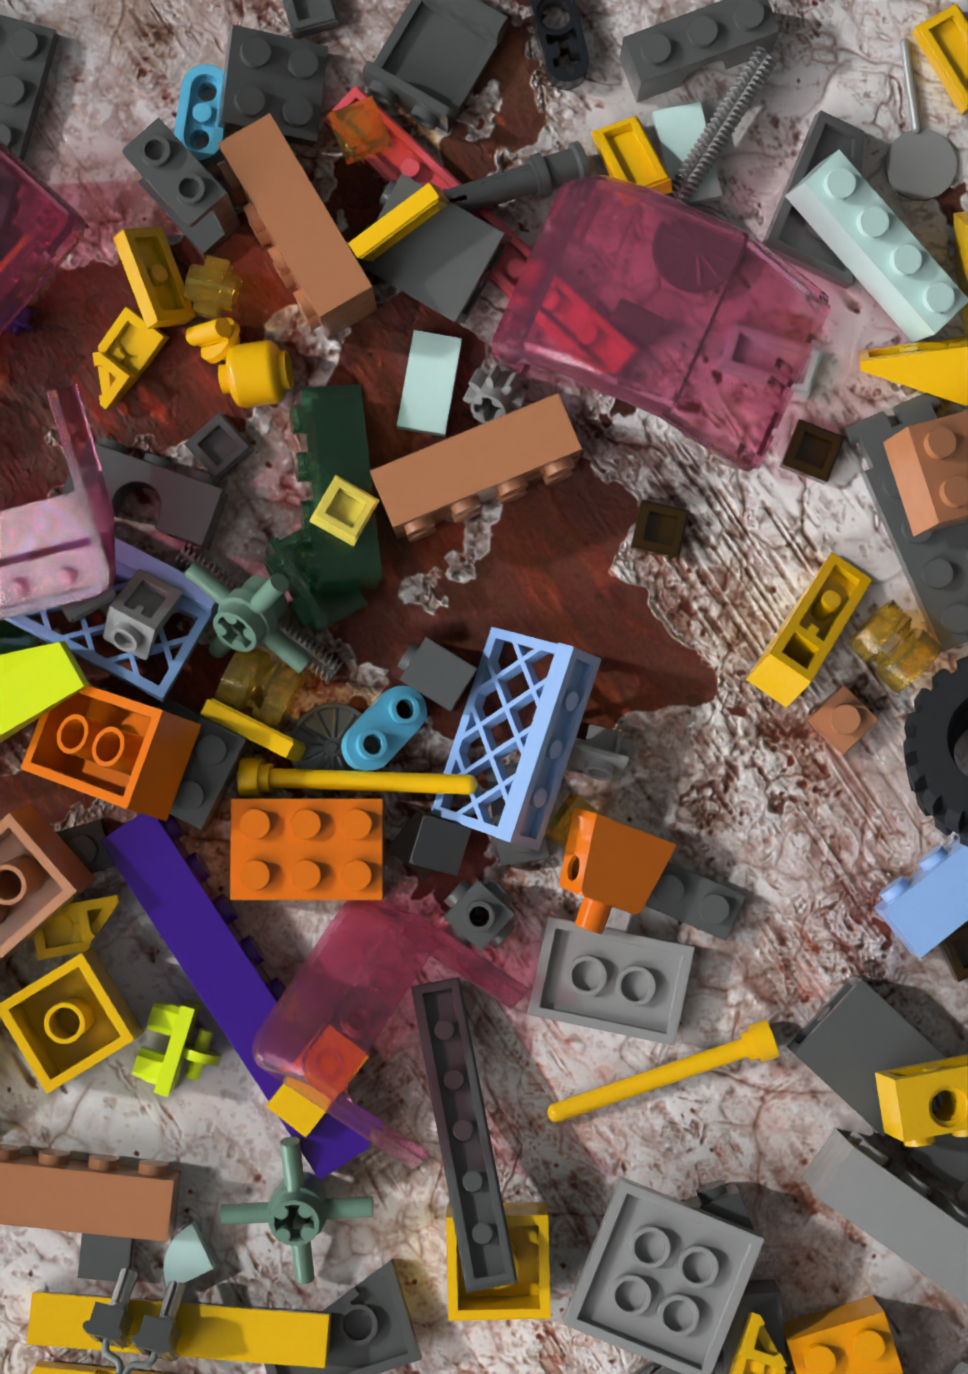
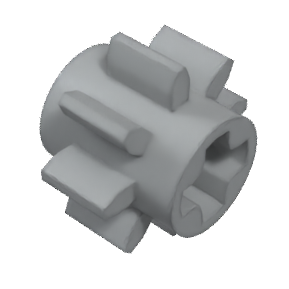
M496 363L487 374L477 368L468 383L470 387L463 397V401L471 403L470 407L473 418L484 424L523 408L522 405L529 392L521 388L519 374Z

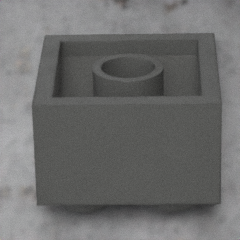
M166 697L158 709L201 724L169 814L199 829L210 828L238 772L239 762L242 757L246 756L253 741Z

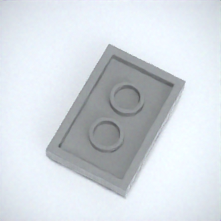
M547 915L527 1014L675 1046L695 947L606 927L603 934L600 935L574 925L575 921Z

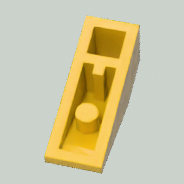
M968 336L858 350L860 370L862 372L968 406Z
M831 552L764 649L746 680L787 708L814 679L872 579Z

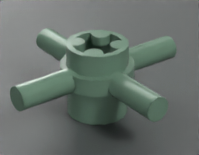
M197 559L185 571L184 575L219 605L218 613L213 619V627L217 636L209 644V652L212 656L223 658L231 649L249 652L257 645L264 644L298 674L311 661L308 655L277 629V621L287 608V599L284 592L289 587V581L283 574L275 573L269 579L262 576H251L239 588L232 590Z
M286 1137L280 1141L284 1178L273 1191L269 1202L222 1204L220 1212L222 1225L269 1223L275 1238L286 1245H290L292 1248L295 1282L308 1284L315 1279L311 1240L321 1232L326 1219L373 1217L374 1201L373 1196L326 1199V1190L323 1182L312 1173L303 1171L300 1139L298 1137ZM289 1205H299V1208L294 1210Z

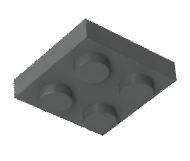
M233 24L228 33L217 127L239 131L270 113L287 142L313 147L318 139L328 46Z

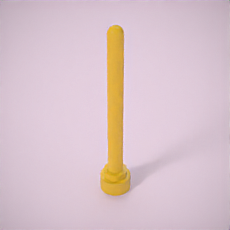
M254 757L241 758L237 776L238 792L241 797H262L264 793H271L273 788L464 795L473 794L478 788L477 779L467 774L274 768L273 763H265L263 758Z
M767 1019L747 1025L748 1030L740 1033V1039L552 1103L547 1109V1115L551 1121L558 1123L747 1057L750 1062L759 1059L761 1063L780 1057L778 1047Z

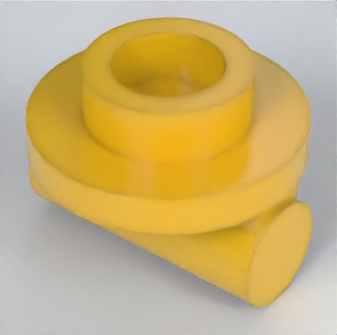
M218 318L189 327L186 330V340L192 346H200L202 358L214 364L221 360H226L228 350L232 346L240 344V327L232 318Z

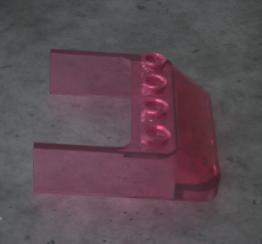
M77 384L46 392L75 491L0 510V620L96 597L109 589L115 580L114 510Z
M348 900L342 905L257 1031L252 1042V1055L261 1069L410 1169H414L424 1161L429 1152L350 1099L347 1086L353 1074L430 956L510 1009L525 997L529 988L419 915L377 900Z

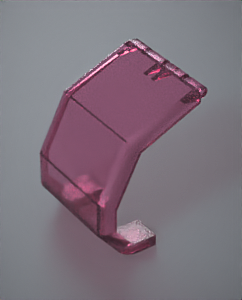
M596 175L566 181L558 190L492 340L491 352L493 359L499 366L507 367L517 372L519 378H526L531 364L568 376L660 417L735 468L751 471L755 468L760 469L774 439V436L771 434L773 428L778 429L793 395L791 387L793 384H798L813 350L811 341L817 340L831 307L828 304L829 297L823 290L748 231L649 187L606 175Z

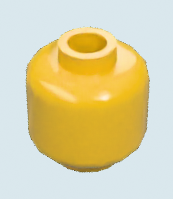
M271 340L234 345L227 352L226 364L218 366V379L222 393H231L234 402L241 408L279 404L284 400L287 390H291L294 387L293 368L287 350L280 351L278 345Z

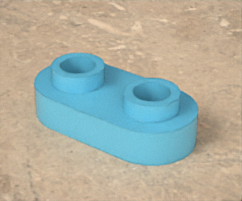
M210 64L195 66L184 76L174 135L203 166L210 165L220 158L222 153L217 143L224 140L227 136L226 128L217 127L224 72ZM206 89L217 91L215 98L211 101L201 100V93ZM206 136L209 138V143L206 147L202 149L193 147V141L197 137Z
M396 686L383 692L344 734L341 751L347 764L357 771H374L384 767L423 725L426 719L427 708L422 695L409 686ZM398 702H404L408 705L410 714L407 719L401 718L396 711ZM367 736L372 737L377 742L375 754H370L364 749L363 742Z

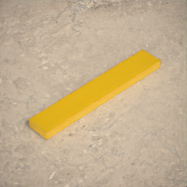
M44 1291L32 1292L26 1345L102 1351V1343L95 1342L82 1326L85 1321L90 1320L96 1301L109 1304L112 1297ZM130 1298L127 1312L133 1317L128 1334L131 1344L124 1349L110 1346V1351L142 1354L132 1343V1336L139 1333L144 1315L157 1317L163 1301ZM181 1302L175 1323L181 1330L176 1351L179 1357L326 1368L328 1366L332 1314Z

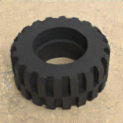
M968 656L956 660L957 670L950 674L945 668L932 677L933 689L931 691L927 688H921L914 699L915 712L907 714L904 726L906 740L903 741L907 776L911 791H914L916 794L917 805L925 816L932 815L934 817L935 827L946 836L951 835L952 832L959 834L960 844L968 847V777L957 767L954 758L955 744L962 734L968 730Z

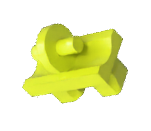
M188 999L181 1005L161 1001L153 1004L146 1029L171 1036L166 1053L142 1046L137 1054L132 1070L133 1075L155 1084L153 1093L168 1097L170 1091L176 1089L185 1059L190 1060L185 1077L192 1080L200 1079L204 1065H219L222 1055L209 1048L214 1034L213 1031L200 1028L195 1044L190 1043L202 1003Z

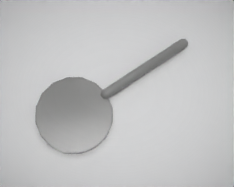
M904 38L900 41L911 130L902 133L891 143L885 155L884 171L888 183L899 195L909 200L927 201L939 197L950 187L957 171V158L953 146L943 135L930 129H921L910 42Z

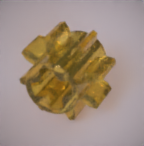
M207 255L205 266L197 264L190 266L184 286V300L194 302L193 311H196L197 316L215 320L220 318L221 309L230 312L235 311L241 292L242 277L232 274L233 266L230 265V260Z

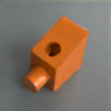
M575 807L559 879L561 888L584 896L574 925L602 935L612 907L634 915L641 913L669 862L676 844L602 815Z

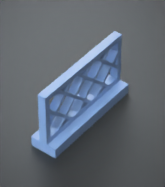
M43 501L34 516L36 522L0 580V618L50 644L66 641L73 656L164 702L209 622L213 623V619L218 613L219 605L180 570ZM40 541H43L60 550L64 565L34 572L31 556ZM67 554L79 561L69 563ZM27 565L29 574L20 576ZM93 567L104 573L105 579L116 595H118L138 569L183 591L180 605L173 614L180 612L196 620L188 636L167 641L163 628L159 632L161 643L154 645L150 656L164 652L169 669L161 683L157 685L140 676L135 661L140 658L134 654L127 652L105 658L95 653L91 637L103 634L106 623L88 628L84 617L80 620L83 630L65 635L51 630L47 614L62 609L57 601L44 605L38 582L67 574L70 581L74 579L72 572ZM111 577L121 581L122 584L113 586ZM28 584L33 585L38 607L16 612L3 605L11 589ZM41 616L44 626L32 620L31 618ZM86 639L88 648L76 643L75 641ZM181 647L173 660L170 650ZM130 662L132 671L119 664Z
M491 627L443 774H467L476 778L477 775L492 766L498 785L483 795L478 785L477 790L473 794H469L472 802L457 812L450 810L454 794H436L430 814L495 836L504 841L539 851L601 658L570 645L556 644ZM505 641L513 644L518 660L504 670H501L498 660ZM526 647L533 650L528 653ZM547 654H553L554 657L548 675L539 682L533 664ZM521 672H524L530 689L513 700L507 682ZM497 690L503 707L486 718L483 710L486 696ZM535 700L537 709L532 724L524 729L518 711ZM508 719L514 737L497 747L491 729ZM481 737L487 755L471 765L467 755L470 745ZM519 748L521 757L516 773L508 777L502 759ZM503 796L505 806L499 825L496 826L492 824L486 806ZM476 813L478 819L472 818L471 816Z

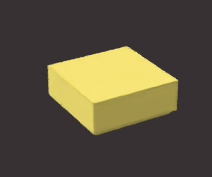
M335 475L309 522L354 547L380 500Z

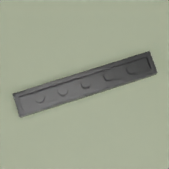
M460 977L411 986L466 1292L518 1283Z

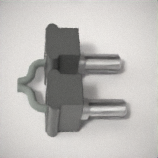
M122 1268L109 1304L95 1302L90 1320L85 1321L82 1327L95 1342L102 1343L103 1355L106 1359L115 1363L116 1374H130L134 1369H147L155 1364L157 1358L169 1362L178 1359L179 1354L176 1351L181 1330L175 1323L186 1289L185 1284L182 1282L177 1284L176 1281H170L157 1317L144 1315L139 1333L134 1334L131 1340L143 1355L150 1357L146 1361L131 1362L125 1369L122 1359L112 1353L109 1347L114 1346L124 1349L131 1344L128 1334L133 1317L127 1310L138 1273L133 1269Z

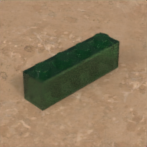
M361 384L301 387L297 403L290 405L289 417L292 435L300 434L302 452H295L294 463L297 482H305L307 500L300 501V522L302 530H310L312 549H305L307 579H315L317 594L376 589L383 577L375 510L354 547L309 522L335 475L373 496Z

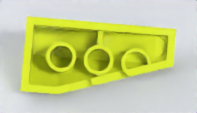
M66 641L0 655V743L90 685Z

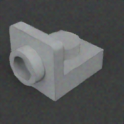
M138 569L110 605L103 638L120 650L130 652L146 660L153 651L156 636L180 605L183 591Z

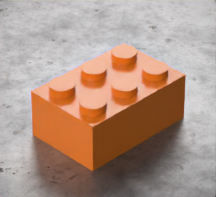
M87 686L39 718L21 769L119 807L167 821L201 724L161 709Z
M385 798L231 799L230 900L384 899Z

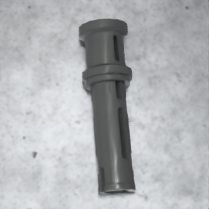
M579 141L569 143L566 150L543 157L540 153H536L526 159V165L456 187L442 189L449 201L456 202L461 200L454 204L473 213L533 193L536 197L546 198L551 196L552 190L573 183H578L580 186L590 184L591 172L583 146Z

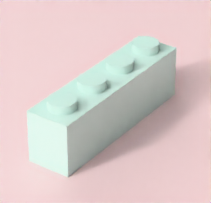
M840 149L821 161L785 195L789 202L853 273L912 343L936 334L968 303V297Z

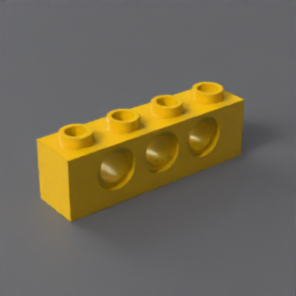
M968 1054L875 1072L884 1133L904 1142V1145L908 1147L931 1145L935 1143V1136L951 1133L954 1137H968ZM942 1091L944 1095L943 1105L938 1112L933 1113V1099Z

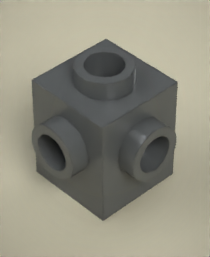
M477 877L471 885L463 879L444 900L450 907L444 914V918L450 923L445 931L465 950L473 944L479 951H482L488 943L496 949L515 928L510 922L515 912L509 906V903L514 898L493 878L485 884ZM481 906L488 910L489 919L485 924L476 925L472 923L469 914L473 908Z

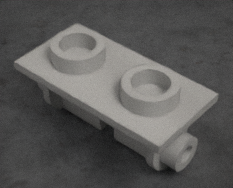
M589 724L586 739H575L567 767L582 770L587 776L597 780H610L612 778L621 780L629 761L628 754L632 739L624 738L623 732Z

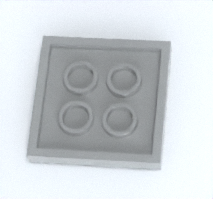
M620 1176L564 1315L563 1324L679 1373L712 1374L765 1238L763 1234Z

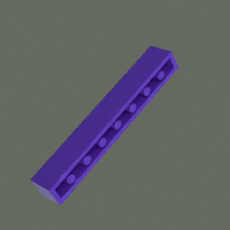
M139 814L101 839L100 843L269 1102L318 1037L305 1019L298 1022L288 1005L293 1002V999L278 977L271 980L260 963L265 961L266 958L257 942L251 935L243 938L233 921L239 917L231 902L223 893L216 896L206 881L211 877V873L203 859L197 852L189 855L179 838L184 835V831L177 819L169 814L167 821ZM343 1091L306 1138L280 1118L291 1137H298L300 1139L301 1152L319 1180L371 1147L373 1136L370 1131L375 1128L372 1119L360 1103L353 1106Z

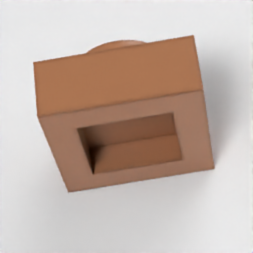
M840 685L806 719L840 755H844L879 720L845 685Z

